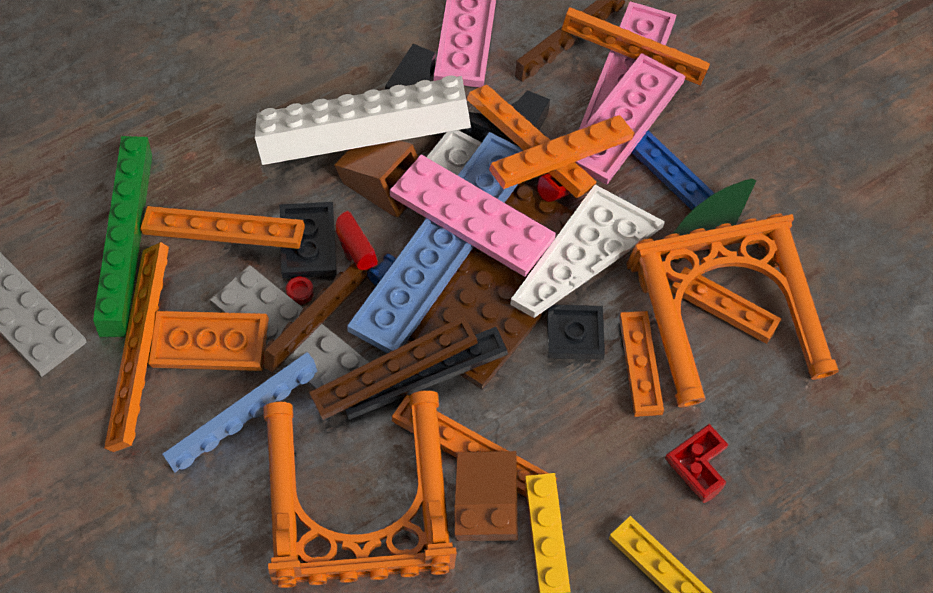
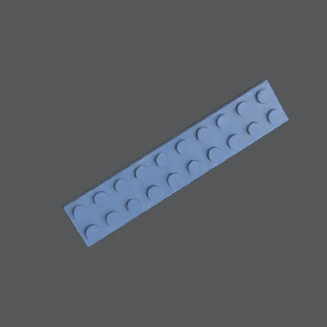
M489 132L458 176L505 203L518 184L503 189L489 171L492 162L522 152L523 150L519 146ZM426 218L348 324V332L386 353L404 346L474 246Z

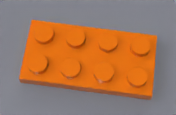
M157 311L149 365L152 368L262 371L269 317L267 314Z

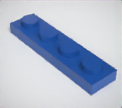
M649 130L633 149L632 153L691 210L715 194Z

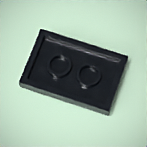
M333 202L279 204L280 218L303 220L305 224L299 249L281 247L282 278L336 276Z

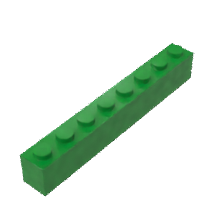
M121 136L93 318L99 337H126L142 234L140 228L144 219L152 162V152L148 137Z

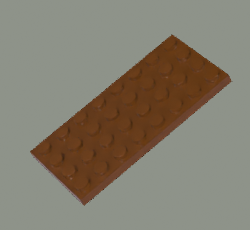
M525 181L516 186L505 204L555 232V238L574 214L573 211L557 201L547 202L542 199L538 190ZM473 247L408 340L412 342L462 316H465L475 335L497 327L507 348L508 355L459 374L483 390L547 313L546 309L533 318L510 305L511 298L538 261L524 277L476 247Z

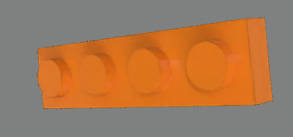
M684 267L681 274L688 275L691 269ZM702 275L698 276L687 286L682 296L687 301L766 344L781 322V318ZM674 282L671 292L676 293L681 283Z
M648 311L620 312L619 321L634 417L663 415L664 407Z

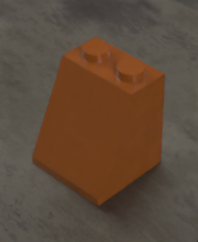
M398 140L349 149L335 164V167L344 185L398 218L407 206L390 196V189L418 159L413 144Z

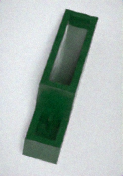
M753 178L727 186L711 195L693 209L672 234L678 233L682 236L700 228L708 231L726 223H730L731 226L736 225L755 186L756 180ZM683 258L674 259L671 261L678 264Z

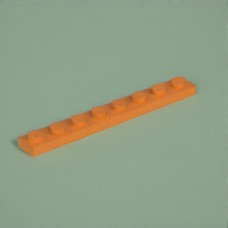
M161 242L142 252L104 446L105 449L112 452L132 446L135 439L137 416L140 412L142 390L145 386V373L150 358L149 352L153 338L156 312L159 310L160 292L163 288V276L168 262L169 247Z

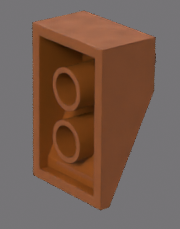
M516 451L458 452L455 492V536L458 541L518 540Z

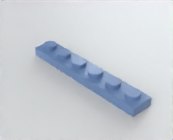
M306 352L164 452L162 455L174 473L179 469L188 468L195 458L203 452H209L216 448L219 441L227 435H233L240 431L243 424L251 418L261 416L264 413L263 407L266 404L285 399L291 393V390L299 384L309 382L315 373L318 372L314 359Z

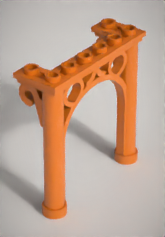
M778 213L760 221L752 218L734 226L726 223L708 231L700 228L693 230L687 235L680 236L678 233L656 241L649 238L641 240L635 245L626 266L627 269L631 268L632 272L638 271L641 289L645 294H649L677 394L675 398L678 407H690L706 400L681 316L682 296L687 286L694 279L707 271L720 267L736 266L749 268L773 280L786 298L811 379H822L839 372L836 360L831 357L790 231L792 221L794 220L793 214L783 216L781 213ZM741 243L738 248V256L737 251H729L724 247ZM758 244L759 248L765 247L766 256L762 260L755 259L748 255L746 246ZM709 249V255L701 260V265H699V258L694 252ZM685 258L690 261L692 270L688 275L677 273L671 268L670 261ZM667 278L681 283L674 298Z
M418 391L409 396L418 478L416 497L409 510L398 521L384 529L366 534H343L328 530L314 522L305 513L298 501L296 491L293 405L287 402H273L263 407L264 420L267 421L274 555L271 558V563H268V570L273 585L278 584L280 588L295 587L297 582L323 585L327 583V580L340 579V582L349 583L357 581L358 577L370 576L371 580H383L388 578L390 574H401V577H415L419 575V572L431 571L433 575H442L449 573V569H454L457 552L456 547L453 548L452 542H449L437 408L439 407L437 392ZM421 505L424 532L419 526L411 523ZM296 516L310 530L301 537L299 542H297ZM403 529L415 534L418 537L419 543L413 549L399 550L393 545L392 539ZM318 536L331 545V550L323 557H310L304 552L306 544ZM386 539V547L391 556L369 557L375 548L381 546V541ZM336 543L342 544V549L352 552L356 559L334 560L338 549ZM424 547H426L425 553H421Z

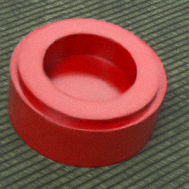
M305 277L292 278L286 285V295L297 304L304 305L313 298V284Z

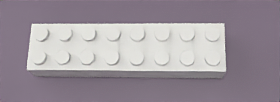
M451 75L442 78V80L431 82L429 80H422L409 86L395 85L390 89L381 91L374 89L359 95L345 94L337 99H318L313 103L303 105L296 103L276 110L274 108L264 109L257 113L255 140L262 165L471 128L462 76L456 77Z

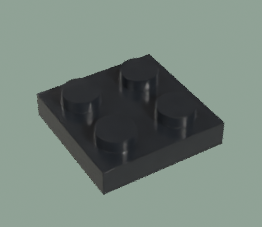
M552 305L547 309L548 358L604 360L603 306Z

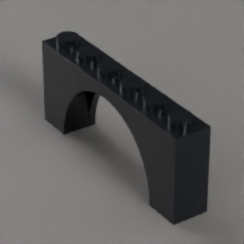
M412 44L385 85V90L395 85H414L422 80H429L431 82V76L435 70L436 53ZM526 90L524 95L512 106L525 119L530 121L533 126L540 130L548 116L550 99ZM468 112L471 128L459 130L481 142L490 132L517 145L482 113Z

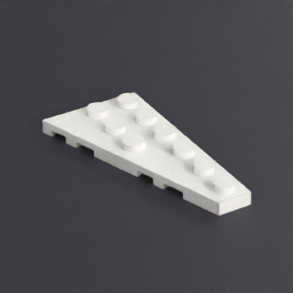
M594 185L511 298L510 305L535 318L628 253L639 241L648 239L663 228L665 222L607 190Z

